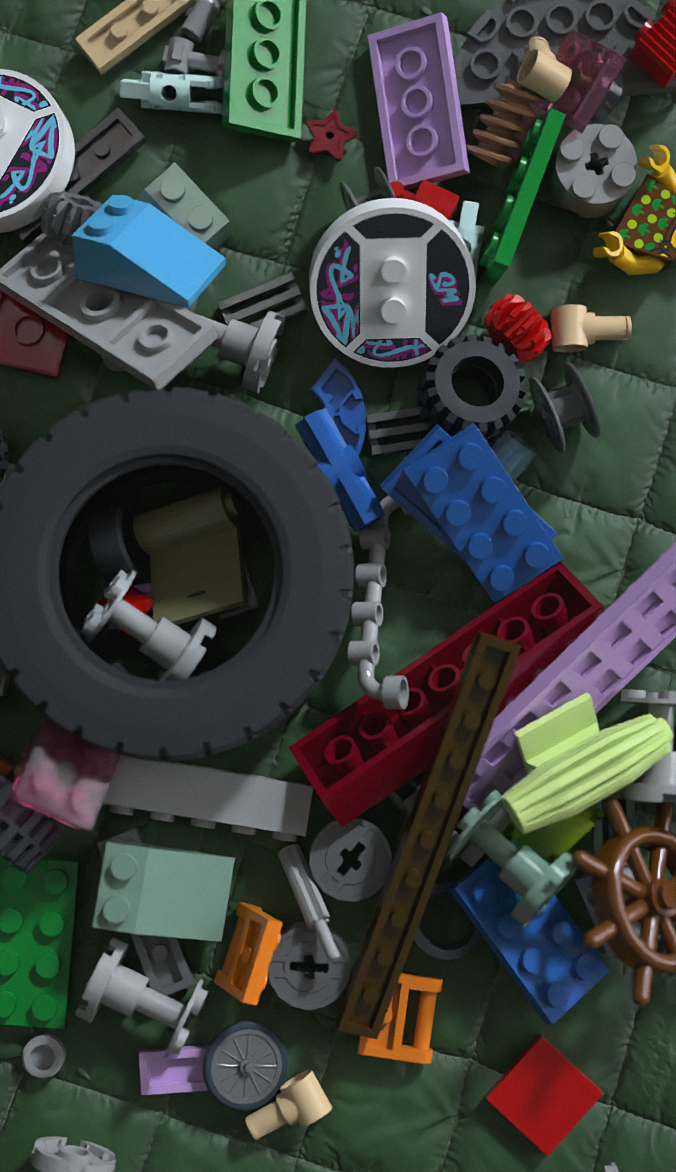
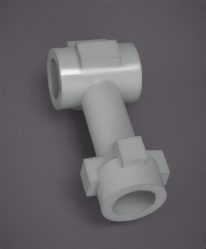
M172 37L169 46L165 45L162 59L163 64H165V73L188 74L189 68L217 73L218 77H224L225 50L222 49L219 57L192 52L194 44L181 37Z

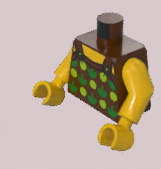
M649 145V149L654 154V159L649 156H640L639 166L643 169L652 170V176L646 174L616 231L599 233L598 236L604 239L606 247H596L593 250L595 257H608L611 263L628 275L656 274L659 271H667L676 258V173L669 164L670 152L664 145Z

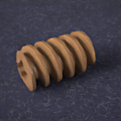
M505 77L508 80L507 84L494 83L493 86L501 98L486 100V104L494 111L493 115L480 114L478 117L484 123L486 129H473L471 132L479 141V144H466L468 153L503 170L505 169L500 165L501 162L514 163L515 157L507 150L508 147L521 148L522 142L514 135L515 132L528 133L530 130L522 118H535L537 112L529 105L530 101L543 102L545 99Z

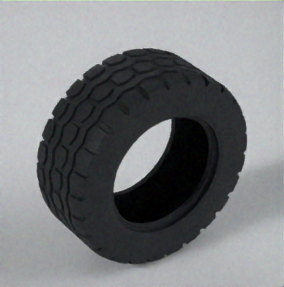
M174 387L172 391H164V388H144L129 391V395L122 398L119 394L100 399L87 405V410L80 414L78 411H75L60 420L49 429L51 434L45 439L39 437L17 461L20 464L17 471H10L0 488V662L6 673H11L14 685L35 709L39 708L44 713V717L71 736H77L84 743L113 754L118 753L126 757L157 761L188 760L235 748L273 729L297 710L321 682L339 650L348 623L354 580L352 544L344 512L332 484L326 474L318 467L317 461L296 438L287 434V430L275 420L260 411L250 410V406L219 394L216 397L209 396L207 391ZM187 481L214 488L226 485L231 491L234 490L238 493L242 504L261 523L270 539L274 555L275 581L270 605L262 624L248 644L225 664L200 676L175 681H154L143 678L121 667L98 646L94 639L86 642L84 640L86 635L81 632L84 627V620L78 603L76 581L79 558L88 537L87 521L89 512L94 507L115 503L133 491L162 482Z

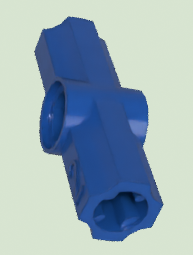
M327 409L317 410L296 423L295 428L305 446L317 461L318 467L326 474L340 501L339 504L354 533L383 518L386 514L365 478L367 474L359 456L351 445H346Z

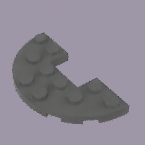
M504 0L493 9H488L476 21L468 32L454 62L461 110L490 108L486 104L487 99L501 98L493 88L494 83L507 84L508 80L505 77L517 82L518 70L525 59L524 48L525 46L529 47L528 41L533 37H542L547 40L550 51L555 55L557 61L561 63L570 62L577 55L590 52L600 59L605 54L611 56L612 59L609 65L620 71L623 78L621 97L676 92V78L665 89L660 88L659 84L655 83L653 78L649 77L647 72H644L640 66H637L636 61L631 59L630 54L635 45L632 38L647 21L650 20L655 24L657 16L637 0Z

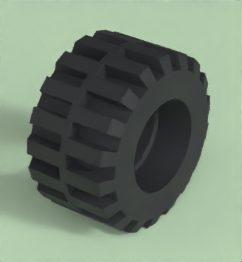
M475 334L466 335L462 342L459 337L450 339L447 346L441 345L434 356L431 357L416 389L420 391L416 397L417 406L424 407L419 415L423 422L429 420L432 423L429 430L431 431L438 424L446 433L453 437L472 423H475L486 441L493 442L499 438L522 409L525 402L522 399L527 393V385L521 384L526 377L523 368H516L519 360L515 354L508 356L505 353L507 347L501 342L498 346L492 345V338L483 336L481 341H476ZM467 377L477 381L485 388L489 396L490 405L477 407L465 403L456 395L451 379Z
M0 774V856L20 872L30 874L64 834L60 825Z

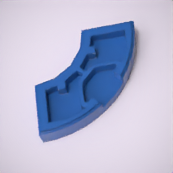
M335 358L313 385L311 393L321 403L322 409L326 408L328 413H330L346 445H351L359 456L366 431L364 401L351 373Z

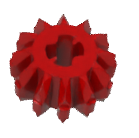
M506 294L502 299L499 298L491 305V309L485 314L483 323L487 329L488 336L494 340L496 346L500 342L507 347L505 353L509 356L515 354L521 363L527 364L533 358L536 359L550 343L552 335L548 329V322L542 319L540 312L532 307L531 302H525L519 295Z

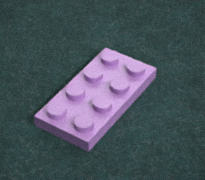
M440 12L368 35L389 183L399 181L403 184L404 190L419 187L422 180L435 183L470 173L447 17Z

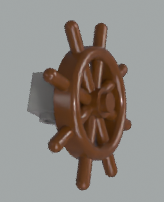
M608 797L603 802V809L615 835L603 845L597 858L581 850L574 852L571 857L572 864L586 872L585 875L576 879L575 882L595 925V928L584 935L583 944L590 950H594L603 944L609 958L617 956L628 967L635 970L632 1002L638 1007H643L649 1002L652 975L676 973V930L672 921L676 922V836L670 833L673 806L670 802H658L656 805L654 827L631 829L619 801L615 797ZM640 848L650 852L648 867ZM666 867L672 875L669 879L664 878ZM658 938L661 939L667 952L666 954L655 951Z

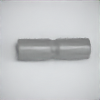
M198 0L182 25L181 31L190 39L201 42L217 17L219 8L225 4L226 0Z

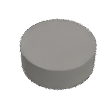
M43 1033L36 1035L24 1047L22 1053L24 1068L30 1075L36 1078H49L55 1075L65 1061L66 1050L64 1044L58 1037L52 1034Z

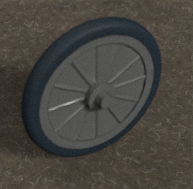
M239 1021L223 1028L209 1043L203 1059V1078L209 1093L221 1105L237 1111L254 1110L270 1102L280 1091L288 1071V1055L282 1039L272 1028L256 1021Z

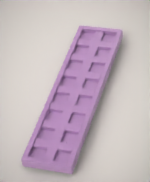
M676 543L662 554L635 583L631 584L604 613L598 616L592 625L571 643L552 664L540 673L495 718L463 806L469 810L475 807L481 812V804L494 790L504 795L527 776L514 732L586 692L592 697L596 714L676 637Z

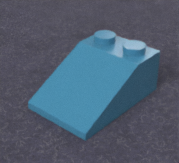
M112 195L72 234L77 279L187 308L192 305L226 265V258L150 203L133 200L126 195Z

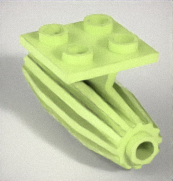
M586 692L514 732L527 776L502 796V802L512 822L522 834L573 817L631 784L670 752L671 743L669 741L674 739L673 733L662 717L656 719L651 714H646L600 731L592 697Z

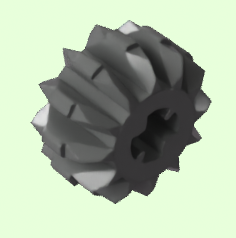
M66 191L50 193L41 216V230L51 240L61 242L62 245L73 247L72 234L103 204L77 193L71 194Z

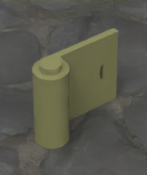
M226 485L134 515L133 531L139 546L150 556L152 601L155 602L153 605L154 621L163 616L175 625H179L247 604L239 515L243 512V506L238 493L234 490L231 491Z

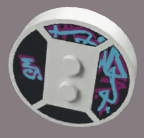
M0 69V233L24 227L41 217L45 202H47L50 193L65 190L73 170L75 144L70 124L51 94L40 83L27 75L16 71Z
M377 199L360 204L341 215L330 225L319 240L309 270L311 304L316 321L322 332L342 353L371 366L404 367L433 357L441 345L447 346L450 339L458 336L469 318L475 299L476 279L474 266L464 240L457 229L435 209L408 199Z

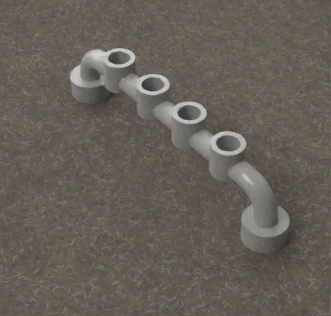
M388 495L380 502L386 515L372 524V526L360 530L359 534L362 550H369L368 563L358 564L356 567L357 586L366 589L364 602H354L352 606L353 624L356 627H362L360 641H350L348 645V661L351 666H358V683L366 695L372 699L383 701L384 707L387 710H404L409 699V687L406 677L386 676L383 684H379L374 678V668L379 662L380 655L377 642L378 626H381L383 621L382 587H385L387 581V571L384 563L386 549L390 546L389 517L397 508H402L405 515H411Z

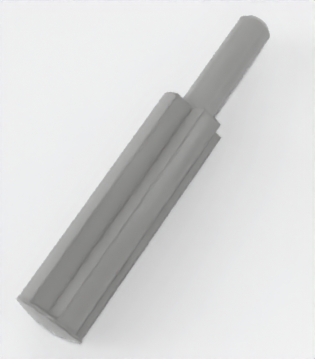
M299 844L288 845L278 852V857L308 929L316 930L328 961L335 962L339 959L340 954L327 926L330 922L328 919L330 917L303 855L301 846Z

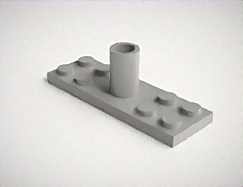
M44 232L0 268V290L99 353L104 364L110 370L127 371L153 389H162L218 338L213 324L183 306L77 279L73 247L62 245L61 242L51 240Z

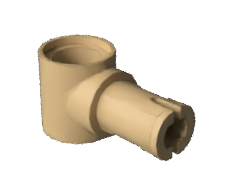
M533 37L528 41L529 47L525 46L524 48L525 59L518 70L517 82L550 102H555L568 87L572 70L557 61L555 55L550 51L547 40L542 37Z
M576 304L560 305L550 309L552 350L555 352H577L587 349L588 344H594L595 340H628L631 337L632 323L630 316H595L594 312L586 311V306Z
M309 1069L285 1082L280 1087L281 1093L276 1095V1100L248 1115L246 1124L252 1136L258 1140L286 1123L293 1125L298 1122L300 1127L310 1125L325 1116L333 1107L312 1069Z

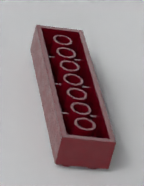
M559 561L394 674L393 676H405L407 679L409 699L406 709L387 710L384 707L383 701L372 699L365 694L291 745L289 749L323 803L341 827H343L427 769L477 631L515 642L521 646L499 706L497 717L509 703L514 701L540 673L552 664L606 610L601 602Z

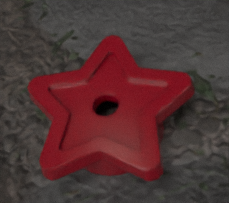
M333 110L324 121L309 120L306 123L307 128L314 137L309 148L310 155L322 153L332 156L337 161H341L345 144L357 136L354 129L341 124L337 110ZM328 133H332L334 137L332 139H328L326 135Z

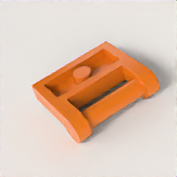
M239 902L235 913L239 918L223 968L217 970L214 983L241 1002L257 1005L260 994L267 984V971L273 952L277 949L280 942L282 922L266 914L258 906Z
M401 973L377 1040L360 1036L358 1054L431 1064L433 1049L429 1047L437 993L442 991L443 979L430 975ZM409 989L421 991L414 1042L410 1046L401 1045Z

